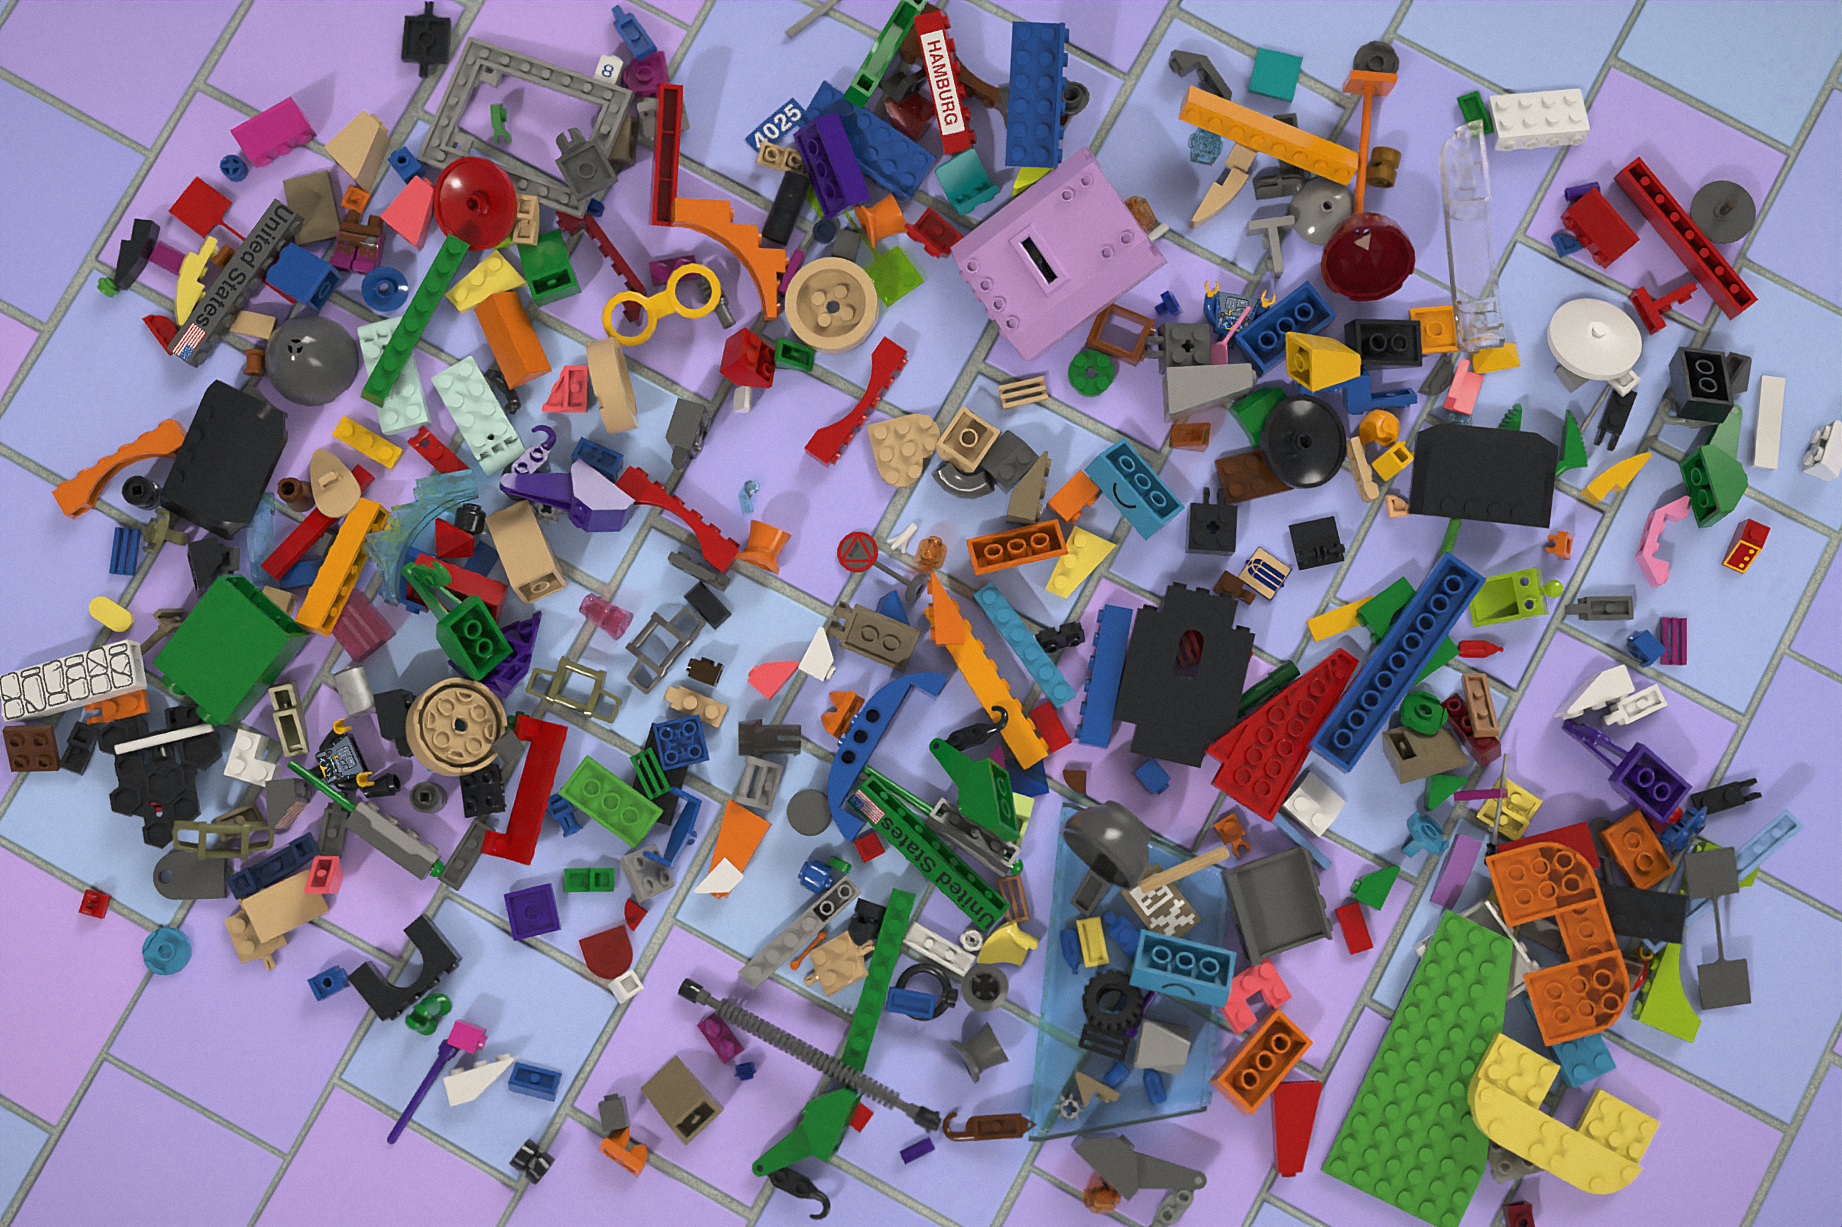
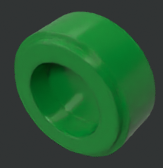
M831 856L827 863L848 874L852 868L851 864L835 856Z

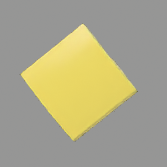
M1501 775L1492 789L1500 788ZM1506 778L1504 788L1508 789V798H1503L1498 831L1512 840H1518L1529 826L1530 819L1543 801ZM1498 798L1485 799L1476 814L1477 818L1493 828Z

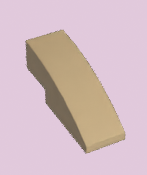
M1233 167L1222 186L1213 182L1194 214L1189 228L1194 229L1223 211L1240 193L1249 175Z

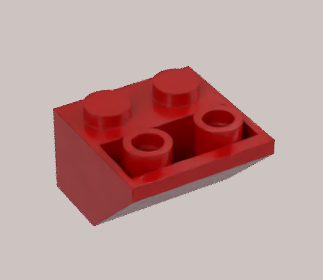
M744 327L726 339L719 372L735 385L770 388L772 387L776 367L774 361L775 350L759 339L756 334Z

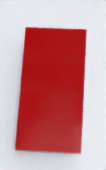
M1587 821L1495 846L1498 854L1538 842L1559 843L1582 855L1592 869L1601 868Z

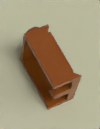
M1112 303L1097 314L1085 346L1136 367L1138 360L1143 362L1145 358L1144 352L1148 351L1144 347V337L1154 336L1157 328L1153 327L1155 319H1150ZM1109 313L1144 326L1133 353L1099 340Z

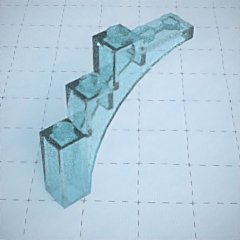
M472 469L415 479L417 487L413 488L416 502L391 507L392 515H388L391 530L366 534L367 542L364 543L365 554L374 563H377L378 575L383 577L384 585L380 586L381 595L391 606L400 604V569L403 567L407 553L417 536L432 520L444 511L460 503L479 498L476 477Z

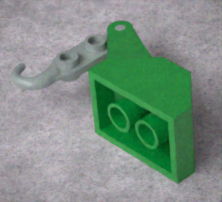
M1663 400L1659 404L1658 414L1667 424L1682 425L1691 429L1714 426L1704 446H1700L1679 463L1698 529L1712 527L1736 508L1748 487L1747 474L1744 472L1742 463L1736 460L1743 413L1742 408L1734 403L1733 409L1722 424L1677 418V415L1670 416L1666 413L1665 406L1671 400Z

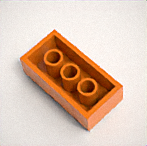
M1279 1008L1270 1010L1209 1082L1244 1116L1253 1115L1314 1042Z

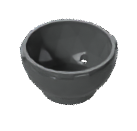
M1108 800L1103 805L1091 806L1080 810L1062 823V829L1059 832L1063 840L1088 867H1093L1110 880L1111 884L1121 889L1131 890L1137 887L1147 868L1149 858L1148 842L1151 840L1152 835L1146 825L1136 815L1119 803Z

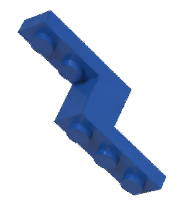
M1360 368L1359 377L1315 392H1311L1295 381V386L1300 394L1309 396L1315 395L1320 391L1337 392L1342 388L1343 407L1348 414L1361 415L1364 411L1377 409L1386 411L1390 407L1407 408L1410 404H1417V394L1411 387L1371 393L1370 375L1364 368Z

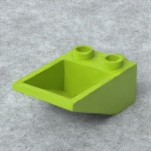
M1538 568L1486 577L1487 580L1469 604L1473 628L1549 615L1545 595L1550 598H1558L1563 594L1564 586L1558 580H1550L1544 586L1541 570ZM1524 577L1529 579V584L1526 586L1522 582ZM1532 600L1534 603L1531 609L1527 606V601Z

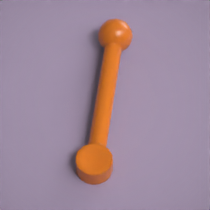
M820 931L818 937L797 960L791 961L790 968L797 970L799 963L821 940L826 939L827 933Z

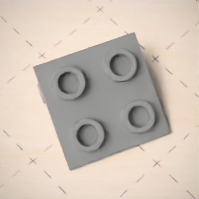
M1489 1138L1487 1158L1492 1168L1490 1171L1492 1179L1496 1180L1498 1184L1545 1171L1543 1168Z

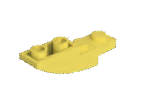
M211 236L206 237L197 255L187 252L177 277L174 297L176 325L180 327L184 325L192 314L195 304H199L206 294L203 291L205 285L197 282V279H203L208 269L205 266L208 258L213 259L219 248L215 246L218 240Z

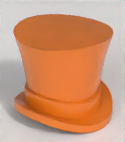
M892 193L872 207L866 208L862 205L854 207V213L873 249L877 248V241H880L881 238L907 233L908 231L904 227L906 221Z
M751 520L747 547L743 552L737 553L735 558L778 575L780 569L776 564L777 558L791 538V535L771 525Z

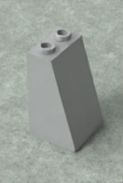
M1251 363L1167 367L1162 376L1164 423H1170L1246 397L1253 384H1256V372L1252 370Z

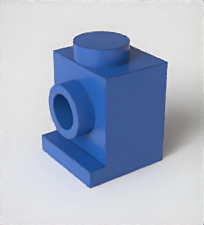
M1647 629L1639 632L1635 630L1626 638L1628 641L1626 645L1630 648L1629 652L1636 659L1642 660L1639 664L1642 668L1651 666L1667 650Z
M339 965L333 966L307 980L317 1002L323 1001L350 987L347 982L349 981L347 978L348 974ZM327 978L332 980L330 987H328L325 981Z

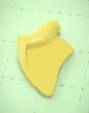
M1016 921L1007 922L996 928L987 937L979 951L977 963L1008 962L1022 966L1028 949H1037L1039 939L1032 937V934L1021 931Z

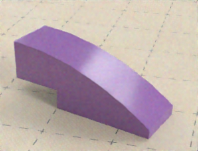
M1455 834L1448 856L1444 858L1429 901L1453 910L1472 871L1482 842L1462 834Z

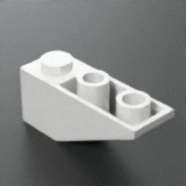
M510 1053L495 1057L496 1062L487 1064V1060L472 1064L473 1069L464 1071L463 1067L449 1071L450 1076L443 1078L450 1106L480 1097L518 1060V1055L510 1057Z

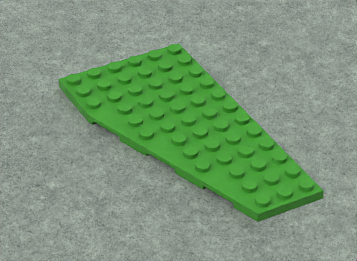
M1444 909L1322 1164V1172L1436 1227L1459 1226L1486 1170L1489 1138L1477 1128L1471 1118L1473 1116L1467 1100L1468 1088L1471 1078L1496 1031L1502 1034L1513 948L1512 940Z

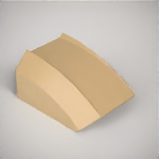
M962 405L935 447L941 459L947 463L951 462L962 473H970L976 470L1002 432Z

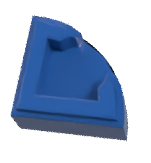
M1556 234L1551 237L1559 258L1583 249L1578 240H1574L1565 234Z

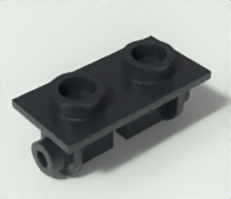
M1075 621L1060 625V634L1056 633L1055 627L1040 630L1038 634H1035L1036 641L1045 653H1054L1058 649L1065 647H1076L1085 642L1084 629H1082L1080 622L1076 623Z

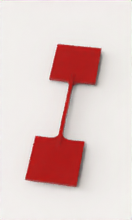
M197 176L168 210L169 213L203 238L208 235L214 226L222 225L242 241L246 239L223 222V215L233 203ZM278 256V257L276 258V260H275L276 263H277L278 260L280 259L279 256ZM266 272V274L262 278V282L294 305L296 303L295 300L283 294L279 290L275 289L265 281V279L267 278Z

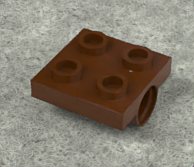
M53 725L4 727L2 733L11 772L60 770L58 766L60 756Z

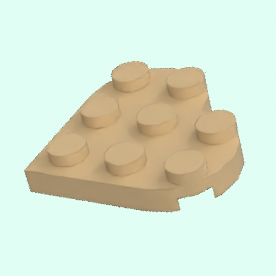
M910 414L867 425L877 469L882 480L895 488H907L915 484L923 472V460L931 457L937 450L935 445L940 439V430L936 422L929 415Z

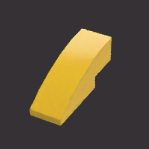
M1647 452L1619 462L1594 478L1580 493L1592 504H1596L1610 490L1615 493L1620 492L1651 458L1652 454Z

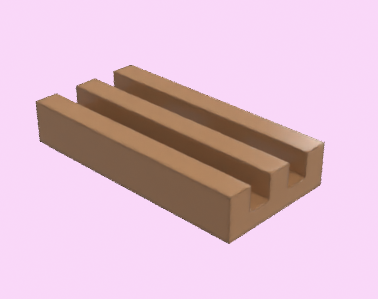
M1020 874L997 878L1000 895L1005 900L1003 882L1007 881L1015 919H1011L1008 909L1004 913L1006 923L1010 921H1016V923L1029 921L1030 916ZM1015 879L1017 881L1024 917H1020L1018 911V906L1012 884V880Z

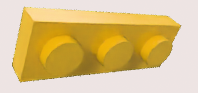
M346 416L342 417L332 433L333 437L392 471L405 452L403 449Z

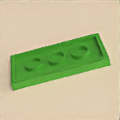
M588 755L585 756L558 793L634 849L637 848L664 811Z

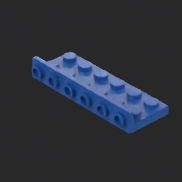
M1012 22L1005 166L1057 168V164L1062 163L1063 149H1058L1059 140H1063L1064 125H1060V115H1065V101H1061L1062 91L1066 92L1067 77H1062L1063 67H1067L1068 53H1064V43H1069V28H1065V22Z
M824 80L801 119L796 120L794 124L800 127V130L816 117L838 113L844 125L849 143L852 146L857 164L860 167L861 174L863 176L867 174L874 179L872 182L882 189L886 187L891 190L895 199L901 202L903 200H912L938 157L866 107L860 109L843 98V91L827 80Z

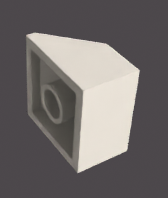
M1309 771L1283 800L1280 807L1316 838L1320 837L1331 825L1346 802L1312 771Z

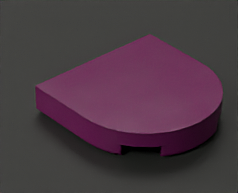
M664 51L655 52L639 63L636 58H633L631 63L623 70L622 79L625 88L633 91L636 97L647 98L656 96L657 84H670Z

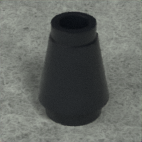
M386 773L371 781L374 782V785L363 787V793L366 798L394 796L396 792L401 790L400 780L395 773Z

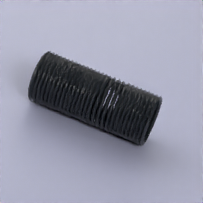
M789 170L785 171L783 175L784 177L777 190L773 205H771L772 208H770L768 218L765 220L763 231H761L762 237L787 246L788 241H790L789 239H791L793 228L797 224L796 221L800 215L799 213H801L800 211L812 183L809 178Z

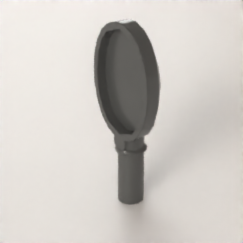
M1597 817L1590 822L1588 826L1597 856L1601 860L1600 865L1602 866L1604 883L1615 884L1610 859L1612 856L1598 834L1613 823L1607 818Z

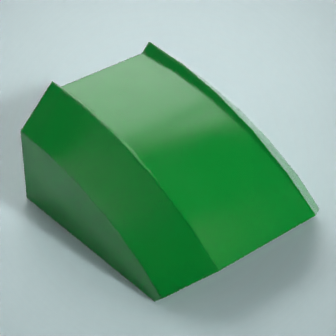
M1268 384L1233 404L1228 409L1231 416L1235 418L1249 439L1248 441L1253 449L1260 445L1261 427L1268 412L1277 403L1288 398L1280 386Z

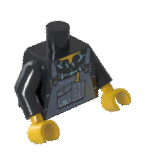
M342 718L333 723V729L319 746V752L315 754L319 765L309 769V771L320 779L325 778L328 785L335 786L339 790L356 791L365 786H372L374 782L368 781V776L372 772H369L354 735L344 734L350 731L352 727H344L343 723L346 718Z

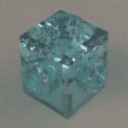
M1198 127L1188 140L1190 161L1212 166L1223 148L1221 136Z

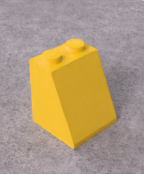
M1296 332L1285 333L1286 375L1311 392L1360 376V355L1336 339Z

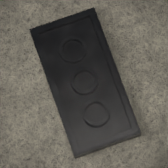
M652 722L644 751L652 747L662 768L653 724L656 723ZM650 755L645 756L660 789H664L665 787ZM640 761V768L654 794L656 790L642 761ZM689 765L663 771L670 787L682 790ZM636 774L632 788L649 799ZM669 791L650 800L664 810L657 819V823L671 826L680 797Z

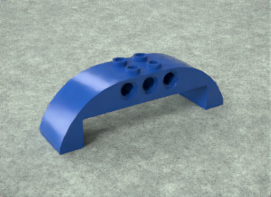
M934 672L915 673L891 681L869 699L860 714L857 712L854 714L849 723L852 728L848 735L843 733L837 743L839 750L830 769L827 791L832 817L847 841L854 842L864 822L840 808L911 687L936 701L948 681V676L945 674ZM871 712H877L880 715L879 720L875 723L867 721V716ZM857 733H866L868 736L867 740L864 743H857L855 741ZM849 752L854 753L855 761L851 764H845L843 762L844 755Z

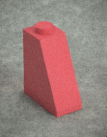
M415 176L383 212L380 218L417 250L421 251L424 247L434 213L433 195L435 185L426 178L421 180L418 176Z

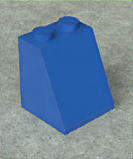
M290 242L288 246L281 250L280 259L276 265L269 268L265 281L318 315L343 276L328 262Z

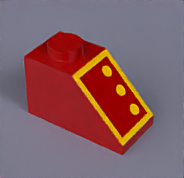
M1746 519L1738 523L1721 565L1738 573L1745 574L1761 552L1771 528L1752 519Z

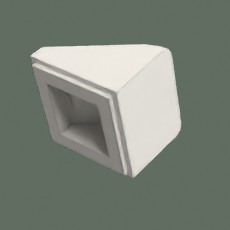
M742 386L736 388L734 391L733 411L750 413L752 403L751 387Z
M633 969L608 984L620 1004L645 989Z

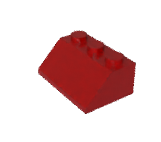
M1595 186L1560 217L1564 227L1575 234L1582 247L1587 248L1592 254L1594 262L1604 269L1640 240Z

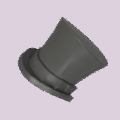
M805 789L797 792L790 799L787 806V818L793 829L805 836H816L828 828L832 821V814L828 797L824 793L814 789Z
M978 964L965 974L962 980L961 992L965 1002L971 1008L977 1011H991L1004 1002L1008 994L1009 985L1006 975L1000 968L992 964Z
M988 1022L967 1041L961 1043L957 1040L951 1041L954 1049L963 1059L974 1084L979 1082V1074L983 1073L984 1070L1010 1062Z

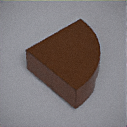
M1062 770L1066 784L1076 793L1086 795L1087 771Z

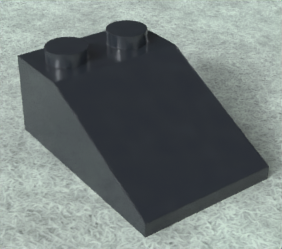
M1354 319L1344 325L1345 346L1360 355V368H1364L1366 371L1422 367L1420 320Z

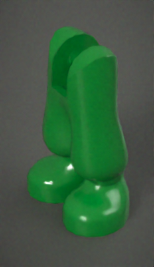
M442 993L425 997L420 1003L413 1006L414 1010L411 1014H407L405 1024L408 1028L416 1030L421 1035L433 1034L438 1027L434 1016H444L451 1011L452 1002L450 998Z

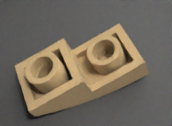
M764 140L761 142L755 164L782 173L789 170L801 175L803 174L805 165L798 150L790 147L782 148Z

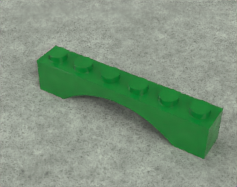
M927 0L899 1L844 93L843 98L863 109L914 24V17L919 16Z

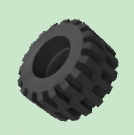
M1112 969L1107 970L1105 974H1102V971L1098 972V977L1095 979L1091 977L1089 979L1090 984L1084 987L1082 1006L1085 1015L1094 1028H1098L1099 1032L1103 1034L1105 1032L1113 1036L1116 1032H1119V1035L1125 1034L1124 1030L1128 1029L1131 1031L1134 1029L1133 1025L1135 1023L1138 1025L1140 1015L1143 1016L1144 1000L1141 989L1137 986L1129 985L1131 976L1129 974L1124 975L1120 970H1117L1116 973L1112 972ZM1110 991L1123 993L1127 997L1125 1008L1116 1014L1104 1013L1099 1008L1100 999L1104 994Z

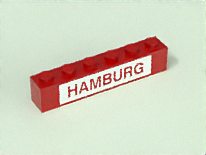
M941 10L916 16L914 21L944 153L950 156L962 153L968 148L975 149L974 144L977 143L974 129L970 130L969 121L972 120L969 107H965L963 99L967 97L964 84H960L958 76L961 75V67L959 61H955L953 52H956V45L954 39L949 37L948 29H951L949 16L945 15Z

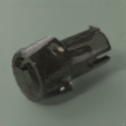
M762 719L739 721V756L746 757L748 755L762 758V754H794L795 757L801 754V740L780 741L777 739L779 736H801V724H762Z

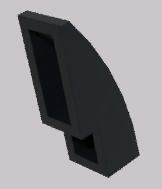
M134 218L131 240L121 239L114 285L121 290L127 291L145 269L149 261L148 259L156 246L161 227L153 220Z

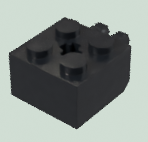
M1204 487L1202 503H1190L1187 509L1185 553L1232 556L1236 549L1238 506L1224 505V488H1218L1216 493L1217 504H1209L1210 490L1209 487ZM1212 525L1216 531L1210 534V530L1206 529V527Z
M404 689L374 694L381 737L387 741L395 742L396 749H398L397 752L401 757L411 758L414 754L407 741L406 719L412 703L417 698L416 695Z

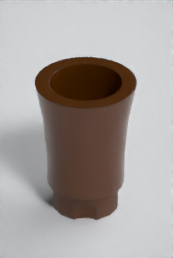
M294 477L283 478L278 482L277 493L279 497L293 511L306 512L316 504L310 482L298 480Z

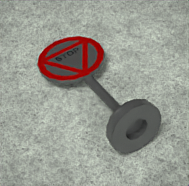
M852 532L840 541L837 548V558L846 570L853 573H861L869 570L874 565L908 586L905 592V600L908 603L914 604L922 595L929 577L919 573L912 581H909L878 562V546L869 534Z

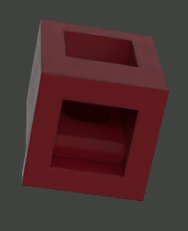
M1526 1200L1502 1204L1506 1227H1535L1532 1204ZM1524 1218L1525 1225L1519 1226V1220Z

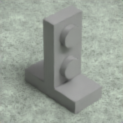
M1294 215L1248 221L1245 226L1246 237L1264 234L1262 236L1263 249H1267L1268 258L1265 259L1267 272L1270 271L1271 278L1281 277L1284 272L1278 232L1291 231L1295 225Z

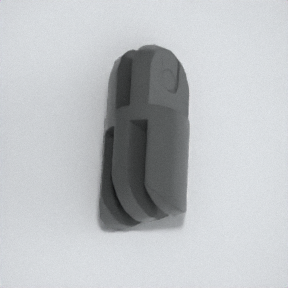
M1297 173L1255 177L1252 180L1256 200L1293 196L1299 194L1304 188L1303 178Z

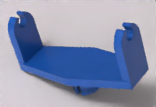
M671 787L670 792L687 801V804L671 832L663 858L645 850L642 856L668 868H674L686 844L690 846L696 841L691 836L697 838V832L692 830L702 804V800L681 789Z

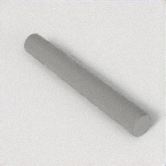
M826 0L785 31L786 35L791 39L842 0Z

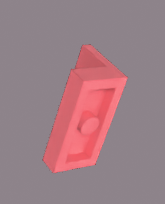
M1461 358L1443 408L1470 416L1484 376L1467 371L1470 361Z

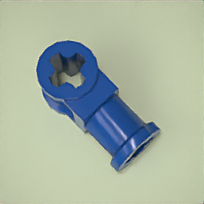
M557 792L549 796L547 811L554 821H559L564 831L563 837L566 838L583 829V826L578 824L573 814L576 812L573 804Z

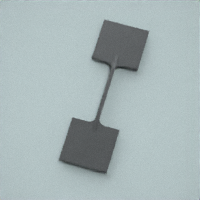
M1727 847L1684 854L1689 900L1710 898L1713 901L1719 958L1714 963L1697 965L1702 1010L1751 1004L1747 959L1730 961L1724 959L1717 901L1722 895L1739 893L1735 848Z

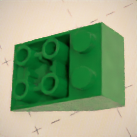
M560 229L539 235L537 246L516 243L533 301L538 307L582 293Z

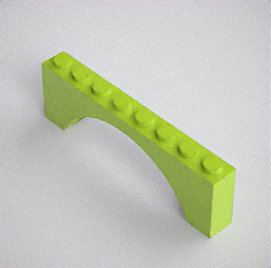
M1698 842L1693 847L1691 853L1720 849L1721 847L1709 842ZM1760 866L1739 883V888L1753 886ZM1686 869L1682 875L1684 880L1682 887L1675 894L1685 895L1688 892ZM1668 943L1656 955H1653L1649 961L1648 968L1650 971L1645 983L1640 986V991L1642 992L1639 1000H1636L1632 1006L1631 1013L1633 1015L1631 1019L1682 1041L1694 1043L1702 1021L1691 1008L1682 988L1679 972L1681 945Z

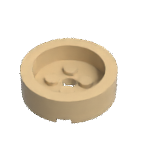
M826 257L808 263L794 275L786 291L785 312L791 328L805 345L821 353L841 354L859 347L870 337L869 335L879 318V299L871 278L860 266L843 258ZM832 301L840 305L839 311L834 314L827 311V306Z
M616 336L587 342L586 354L594 394L595 396L597 395L600 405L599 411L606 430L611 435L638 428L639 419L634 391Z
M450 678L426 689L414 700L406 719L407 741L414 756L429 770L444 776H463L487 766L498 756L491 745L505 733L507 718L500 700L488 687L475 680ZM456 719L464 722L465 730L463 732L454 729Z

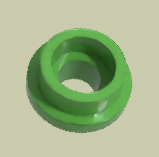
M99 278L97 289L111 298L115 294L118 295L120 293V289L114 285L112 278Z

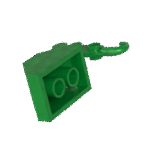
M409 561L400 571L439 621L436 624V640L447 657L471 679L481 680L513 652L512 648L479 596L471 594L461 602L442 587L443 585H449L452 581L450 573L443 565L433 561L432 565L436 568L432 569L424 564L416 565ZM438 600L450 611V613H448L445 610V608L438 602Z

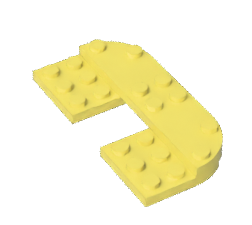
M1496 1031L1471 1078L1468 1088V1105H1470L1473 1116L1471 1118L1477 1128L1497 1144L1585 1192L1609 1194L1629 1185L1642 1170V1167L1638 1165L1660 1122L1596 1087L1575 1129H1571L1538 1110L1560 1066Z

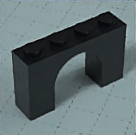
M427 914L419 916L403 930L418 948L423 959L422 973L415 983L409 987H398L391 984L372 961L364 962L347 977L382 1022L388 1020L393 1022L404 1013L401 1009L407 1004L410 1006L414 1005L422 998L421 993L426 988L429 990L433 989L441 982L439 978L444 973L449 975L460 966L457 962L462 959L461 955Z

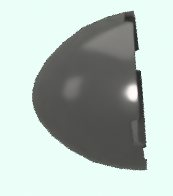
M303 315L288 319L273 331L265 350V367L272 385L283 397L303 406H321L335 401V398L351 387L359 367V353L356 342L341 324L318 315ZM296 339L300 340V342L294 343L292 341ZM289 346L292 347V353L288 350ZM303 347L302 351L298 353V349Z

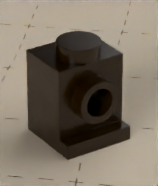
M702 657L701 660L691 658L686 671L689 672V678L716 688L725 666L718 663L716 667L714 666V661Z

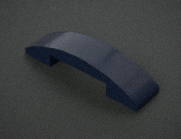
M311 832L288 843V847L254 866L246 867L226 878L235 899L238 900L277 882L306 865L315 856L321 854Z

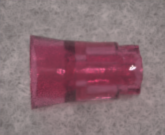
M590 593L583 599L579 608L581 614L599 626L615 641L623 636L633 619L632 612L622 609L600 596L597 597L593 593Z

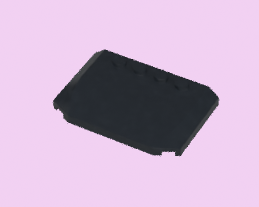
M216 379L206 389L160 493V507L225 540L232 541L235 538L233 537L241 529H246L251 524L287 443L288 431H285V418H288V413Z
M1440 423L1416 432L1413 455L1415 459L1412 464L1407 514L1549 529L1559 447L1535 432Z

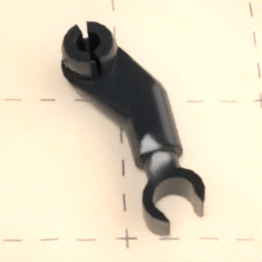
M488 369L483 376L495 382L497 388L505 395L508 401L504 409L514 415L521 408V402L516 390L509 389L506 380L500 378V372Z

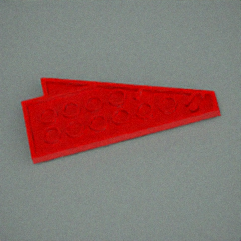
M1342 648L1334 650L1205 748L1203 752L1221 763L1210 784L1267 822H1272L1311 751L1306 747V744L1338 701L1360 660Z

